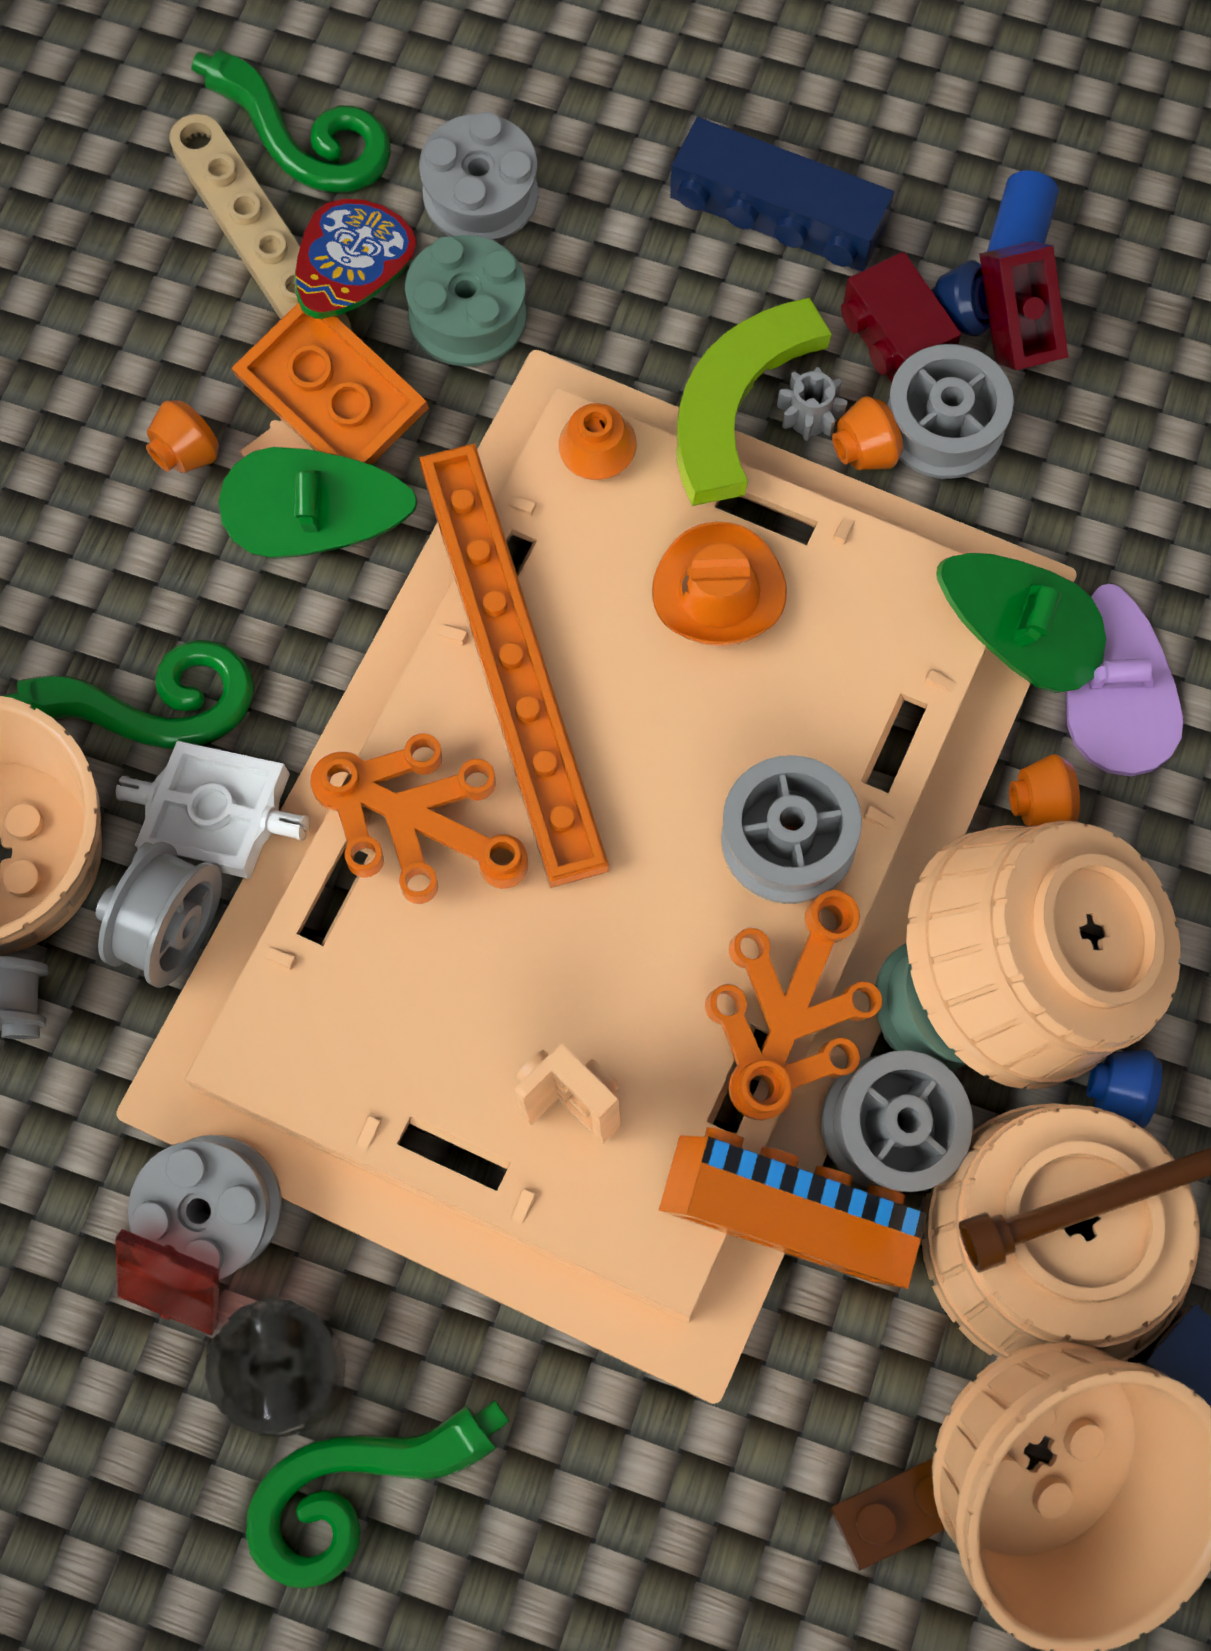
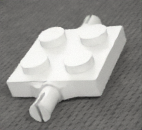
M176 742L166 768L153 783L122 776L119 779L122 786H116V797L118 800L145 805V821L135 843L138 849L145 842L154 844L163 841L174 846L179 859L194 866L209 862L219 867L221 873L247 879L251 878L263 844L272 833L303 841L307 836L305 831H309L310 819L307 815L302 816L279 811V802L290 775L283 763L185 742Z

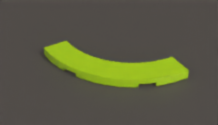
M810 297L778 305L742 321L723 334L705 352L694 367L685 385L676 423V460L683 487L692 506L745 495L748 480L736 450L735 417L743 400L753 388L754 381L767 369L770 371L794 358L828 348L832 333Z

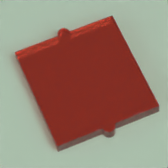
M121 1229L115 1239L118 1297L156 1312L165 1320L173 1319L212 1336L218 1326L220 1269L177 1252L171 1245L166 1244L163 1246Z

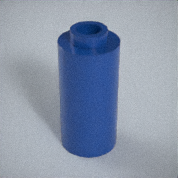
M1019 171L1008 178L987 252L1029 241L1045 244L1059 194V188L1052 178L1037 171Z

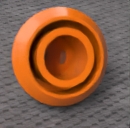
M868 396L860 398L838 420L837 432L832 435L833 446L840 461L845 465L850 463L857 470L891 469L895 467L903 452L901 431L897 426L892 411L882 400Z
M164 401L147 429L150 443L146 445V449L152 459L166 472L174 468L180 473H186L214 463L217 459L219 443L204 419L184 401Z
M602 403L587 404L576 410L562 429L559 437V453L563 463L571 472L586 479L602 480L618 475L629 466L636 453V434L631 424L613 407Z
M1051 754L1021 769L1017 781H1011L1009 785V803L1013 815L1021 816L1026 826H1037L1055 821L1077 822L1080 814V790L1073 765L1061 756Z

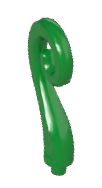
M221 49L216 51L212 57L202 52H197L194 56L192 71L205 77L207 90L240 105L247 111L262 143L271 157L295 181L321 192L352 193L372 185L382 177L391 155L390 138L384 125L369 111L356 106L338 105L324 111L316 118L311 128V145L320 157L329 162H337L342 157L341 145L334 138L338 132L343 130L354 131L362 136L365 142V149L356 160L347 164L326 163L308 155L292 139L268 82L250 63Z
M195 640L180 644L166 653L157 668L155 679L157 694L166 705L175 710L194 711L203 707L205 702L204 695L198 688L182 685L180 681L181 676L186 670L196 666L214 669L221 677L223 694L212 708L195 716L164 718L151 715L85 680L70 676L47 675L18 680V692L2 696L31 705L33 710L37 708L51 716L54 720L83 719L124 738L145 745L174 749L177 741L204 746L224 737L242 722L252 703L254 682L246 662L233 649L213 641Z
M494 1400L476 1415L466 1405L437 1427L419 1436H338L314 1441L294 1450L276 1463L266 1474L251 1499L247 1511L246 1538L251 1557L270 1579L287 1587L306 1589L321 1586L332 1581L350 1565L359 1548L361 1527L356 1510L345 1497L329 1490L312 1492L300 1500L296 1508V1516L299 1521L313 1523L325 1520L331 1525L333 1537L329 1547L322 1553L314 1556L299 1555L287 1546L280 1531L282 1511L289 1499L299 1489L323 1475L339 1472L366 1473L425 1480L457 1473L479 1462L496 1449V1445L490 1436L510 1422L509 1418L496 1400Z

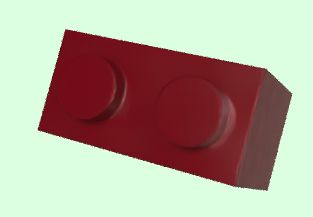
M1029 241L980 253L979 257L995 362L1016 371L1069 358L1054 246Z
M904 251L848 278L843 304L841 305L843 320L848 329L854 334L859 333L868 346L871 361L878 373L883 376L887 375L891 382L899 367L916 352L935 345L959 344L961 332Z

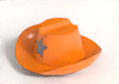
M716 521L699 524L688 529L669 546L660 560L654 575L652 598L658 617L673 632L704 645L731 646L749 641L776 624L784 611L787 587L784 573L777 558L756 533L735 523Z

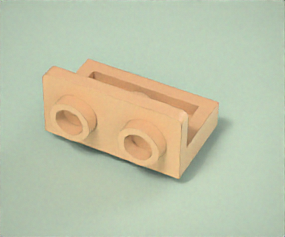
M563 1043L550 1054L545 1050L539 1051L518 1072L516 1079L520 1083L514 1089L521 1116L530 1125L559 1100L602 1144L621 1126L620 1100L614 1093L619 1088L617 1082L595 1060L591 1059L584 1065Z

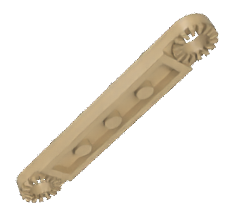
M192 114L178 120L170 131V143L176 160L188 175L190 182L275 312L282 319L298 303L295 293L294 274L300 245L220 125L207 115ZM198 133L201 136L206 134L207 138L211 137L210 142L199 149H190L184 145V143L188 142L187 137L192 139V134L195 137L198 136ZM346 314L337 315L336 317L352 331Z

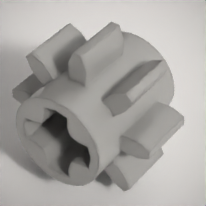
M818 367L814 371L806 372L802 375L795 371L791 373L790 390H779L777 407L786 410L782 427L784 429L792 427L796 432L802 434L803 439L807 441L810 436H815L822 432L828 436L833 435L834 418L840 419L845 414L848 402L843 398H837L840 394L842 381L840 379L832 381Z

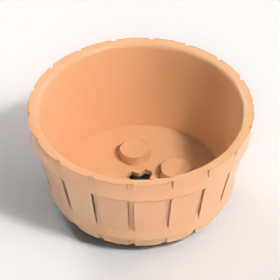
M0 696V839L4 848L12 849L11 858L3 859L0 863V955H7L27 949L45 940L67 923L86 900L96 880L102 853L100 799L94 777L81 748L70 734L67 736L66 729L51 716L37 708L33 710L31 705L4 696Z
M1055 821L1037 826L1004 825L958 837L942 848L944 851H938L927 863L919 877L921 881L916 883L907 917L910 919L909 924H907L906 935L908 962L912 965L910 972L923 1009L927 1010V1017L937 1034L950 1049L953 1048L955 1050L954 1054L976 1072L983 1076L988 1075L990 1080L1002 1085L1020 1089L1025 1086L1026 1089H1044L1056 1086L1092 1070L1097 1066V1063L1103 1061L1107 1056L1139 1041L1152 1030L1167 1011L1173 999L1171 995L1176 991L1180 973L1178 960L1181 959L1178 927L1175 926V914L1166 891L1163 892L1161 888L1163 885L1146 860L1140 858L1141 855L1130 844L1120 837H1114L1113 833L1101 827L1075 821ZM1086 914L1091 915L1094 924L1102 929L1104 938L1098 940L1099 950L1093 949L1089 939H1082L1080 927L1087 924Z
M1057 1103L1029 1105L1007 1111L973 1129L969 1150L960 1167L947 1180L930 1188L931 1192L926 1195L922 1212L927 1213L922 1232L924 1239L921 1240L927 1274L929 1280H933L934 1283L932 1288L942 1308L952 1322L959 1324L960 1327L958 1329L973 1344L988 1355H996L997 1360L1003 1356L1006 1358L1010 1356L1009 1353L1026 1346L1043 1345L1051 1342H1071L1092 1346L1105 1351L1118 1360L1128 1362L1129 1358H1134L1152 1344L1171 1324L1182 1306L1190 1286L1191 1278L1196 1268L1200 1245L1198 1212L1190 1185L1187 1184L1099 1215V1220L1092 1226L1096 1237L1090 1241H1086L1080 1233L1070 1237L1063 1228L1015 1245V1253L1006 1256L1005 1264L979 1273L971 1264L965 1251L959 1231V1221L984 1212L988 1213L990 1217L1001 1214L1005 1219L1175 1160L1168 1150L1149 1132L1133 1121L1114 1112L1091 1106Z
M1051 1342L1043 1345L1026 1346L1009 1353L1010 1356L1006 1358L1003 1356L989 1364L976 1375L977 1379L974 1382L970 1381L950 1407L952 1411L949 1415H946L939 1430L935 1444L937 1451L934 1452L932 1463L934 1498L938 1515L946 1532L956 1544L962 1567L971 1587L980 1597L985 1608L996 1623L1010 1635L1013 1633L1016 1639L1043 1651H1050L1051 1649L1054 1651H1095L1098 1649L1106 1651L1121 1647L1140 1638V1634H1147L1168 1620L1181 1608L1179 1605L1183 1601L1187 1602L1211 1570V1407L1198 1394L1193 1393V1390L1179 1381L1171 1379L1162 1372L1142 1364L1118 1360L1105 1351L1089 1345L1071 1342ZM1044 1436L1050 1437L1051 1439L1047 1446L1053 1453L1048 1464L1039 1462L1033 1470L1027 1469L1030 1458L1024 1453L1026 1446L1029 1443L1038 1445Z

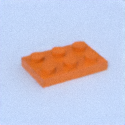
M299 302L231 368L235 376L314 451L343 456L371 465L429 409L427 401L336 316L324 319L310 317L301 310Z

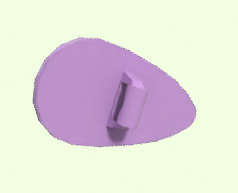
M1105 584L1097 588L1092 595V599L1103 617L1106 634L1104 659L1100 667L1094 671V678L1078 690L1066 692L1067 727L1073 745L1089 763L1107 773L1131 777L1153 772L1171 758L1182 739L1183 714L1176 684L1163 649L1150 622L1137 603L1121 587L1114 584Z

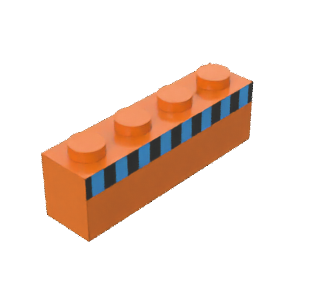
M707 1127L704 1136H679L658 1211L875 1284L909 1288L927 1213L904 1206L905 1194L876 1185H869L867 1192L851 1187L853 1176L827 1167L816 1166L814 1174L797 1168L798 1156L778 1149L762 1147L760 1155L742 1149L744 1138L725 1130Z

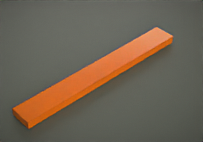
M473 443L419 457L422 474L549 887L552 888L609 872V863L476 445Z

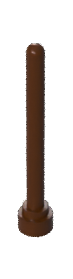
M1211 1147L1005 1219L1001 1214L990 1217L988 1213L984 1212L959 1221V1231L968 1258L977 1272L989 1270L1005 1264L1006 1256L1015 1253V1245L1209 1177L1211 1176Z

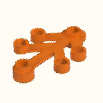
M420 733L412 736L406 742L405 748L366 761L350 752H334L319 760L313 768L310 778L312 792L322 806L338 811L348 843L345 848V859L350 871L354 875L363 878L374 876L381 870L384 864V855L379 842L369 836L362 806L386 818L402 869L399 877L401 891L404 897L412 903H427L435 897L438 891L436 873L430 865L425 863L416 832L478 861L483 879L495 888H511L518 885L525 878L528 871V857L526 848L519 839L506 834L488 838L431 810L467 798L477 801L488 798L495 790L496 780L494 769L487 761L471 759L461 766L457 775L398 793L378 785V783L412 771L416 774L428 775L440 767L442 763L440 743L434 736ZM421 747H428L434 751L432 758L427 761H417L412 756ZM339 772H347L352 776L349 783L341 787L333 786L330 783L332 776ZM476 772L483 773L488 777L487 782L480 787L468 785L466 779L469 775ZM361 849H371L376 853L373 861L365 865L357 864L353 859L355 854ZM500 849H507L514 854L513 860L506 865L494 863L491 857ZM416 875H424L430 879V884L422 891H413L407 885L409 880Z
M826 891L813 899L807 906L805 925L810 933L785 994L769 957L771 946L767 935L759 929L747 928L731 939L729 944L730 958L737 966L746 969L770 1030L761 1051L745 1018L744 1013L747 1009V999L739 987L732 984H724L711 991L706 998V1013L713 1022L722 1025L737 1063V1067L729 1079L731 1101L741 1114L750 1119L768 1120L774 1118L787 1108L794 1088L825 1076L832 1078L846 1076L854 1072L859 1065V1050L847 1038H835L821 1046L818 1054L785 1065L796 1039L848 1019L853 1021L867 1020L875 1016L882 1007V995L879 989L870 982L860 981L847 987L840 996L808 1008L833 944L850 936L859 924L860 912L858 905L850 895L843 891ZM821 910H829L835 915L837 924L834 930L827 929L821 924L819 919ZM743 938H750L758 945L759 953L756 959L747 958L742 953L740 944ZM855 991H861L869 998L870 1005L867 1012L859 1011L854 1006L852 997ZM719 994H727L732 997L735 1002V1012L733 1015H724L719 1011L716 1003ZM833 1047H839L846 1053L847 1064L844 1069L837 1068L832 1064L830 1051ZM754 1077L763 1079L768 1086V1095L764 1100L756 1099L750 1092V1082Z

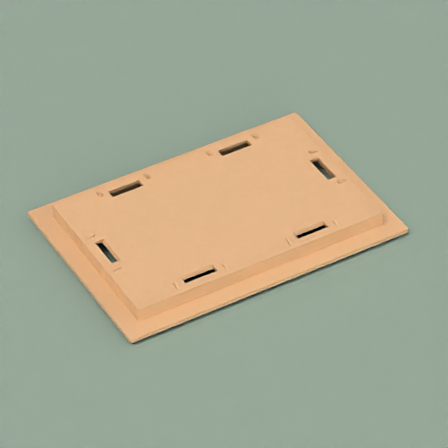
M533 350L529 353L477 451L506 542L508 543L513 534L532 543L517 572V577L609 863V872L560 886L549 887L437 522L280 810L309 817L310 826L309 831H305L307 834L306 838L300 841L295 838L272 833L263 844L251 878H243L121 1101L116 1115L123 1123L171 1146L205 1135H224L239 1139L256 1149L269 1163L279 1183L282 1199L710 1404H716L723 1398L785 1253L658 1210L679 1136H704L707 1127L721 1129L714 1126L713 1123L729 1090L730 1076L737 1067L722 1025L713 1022L706 1013L705 1001L708 994L724 984H732L739 987L747 999V1009L744 1015L752 1033L754 1034L756 1029L766 1034L770 1031L746 969L737 966L730 958V941L736 934L747 928H756L764 932L770 941V960L785 994L810 933L805 925V911L811 902L784 904L769 901L753 894L738 882L728 868L722 851L721 834L726 798L734 783L744 772L761 761L778 756L795 755L818 760L836 770L848 782L860 806L861 834L848 873L832 890L843 891L855 900L859 908L860 920L858 927L850 936L833 944L808 1008L840 996L847 987L857 982L867 981L876 985L878 973L886 958L895 949L906 943L907 924L910 922V919L907 918L910 901L916 883L921 881L920 875L927 863L938 851H944L942 849L944 846L966 834L1030 686V682L1005 665L961 622L948 603L937 581V567L942 560L951 556L966 553H987L1016 559L1049 570L1072 582L1075 581L1077 573L1072 567L734 430L736 450L748 480L745 495L739 497L814 527L815 529L808 544H802L716 508L719 501L692 506L683 487L676 460V423L679 407L543 351ZM592 403L606 404L617 410L631 424L637 440L636 453L629 466L618 475L602 480L586 479L574 474L565 466L559 453V437L562 429L576 410ZM716 521L730 522L752 530L771 549L784 573L787 598L781 617L770 629L749 641L731 646L700 644L684 638L667 628L656 613L652 598V585L660 560L677 537L688 529L703 523ZM904 700L926 710L889 793H886L868 785L867 781ZM426 733L434 736L440 743L442 752L440 767L428 775H420L412 771L378 783V785L398 793L457 775L461 766L471 759L485 760L493 767L496 786L494 792L488 798L478 801L467 798L431 810L488 838L506 834L519 839L527 851L528 871L525 878L518 885L507 889L495 888L489 885L480 873L478 861L416 832L425 863L430 865L436 873L438 891L435 897L427 903L415 904L408 901L401 891L399 877L402 869L386 818L362 806L369 836L379 842L384 855V864L381 870L374 876L367 878L356 877L321 945L299 935L348 844L338 811L322 806L312 792L310 784L311 773L319 760L328 754L341 751L356 754L366 761L402 750L412 736ZM421 747L413 753L412 757L417 761H427L432 758L434 751L428 747ZM339 772L332 776L330 783L333 786L341 787L349 783L352 776L347 772ZM476 772L469 775L466 783L472 787H480L487 782L488 777L483 773ZM793 826L784 827L788 830H797V828ZM500 849L492 855L491 860L498 865H506L513 860L514 854L507 849ZM359 850L368 854L363 865L370 863L375 858L376 853L373 850ZM416 875L409 880L407 886L413 891H422L428 887L430 879L424 875ZM821 910L819 914L821 924L827 929L834 930L837 924L835 915L829 910ZM743 938L740 944L742 953L747 958L756 959L759 953L758 945L750 938ZM855 991L852 997L854 1006L859 1011L867 1012L870 1005L869 998L865 993ZM719 994L716 1002L717 1008L724 1015H733L735 1012L734 1000L727 994ZM877 1015L864 1021L848 1019L796 1039L785 1065L818 1054L823 1044L835 1038L851 1040L859 1050L860 1060L869 1058L881 1031ZM563 1043L584 1065L591 1059L595 1060L617 1082L619 1088L614 1093L620 1100L621 1126L603 1144L559 1100L532 1125L521 1116L514 1089L520 1083L516 1076L524 1064L536 1053L545 1050L550 1054ZM833 1047L830 1051V1060L835 1067L844 1069L847 1064V1055L841 1048ZM825 1076L794 1088L789 1105L781 1114L774 1118L753 1120L744 1116L736 1133L744 1138L742 1149L759 1155L762 1147L791 1153L799 1157L797 1168L814 1174L815 1167L823 1166L828 1154L822 1136L821 1113L826 1094L836 1078ZM760 1079L753 1096L758 1100H764L768 1095V1086L763 1079ZM408 1125L416 1126L507 1169L498 1190L495 1191L400 1146L399 1143Z

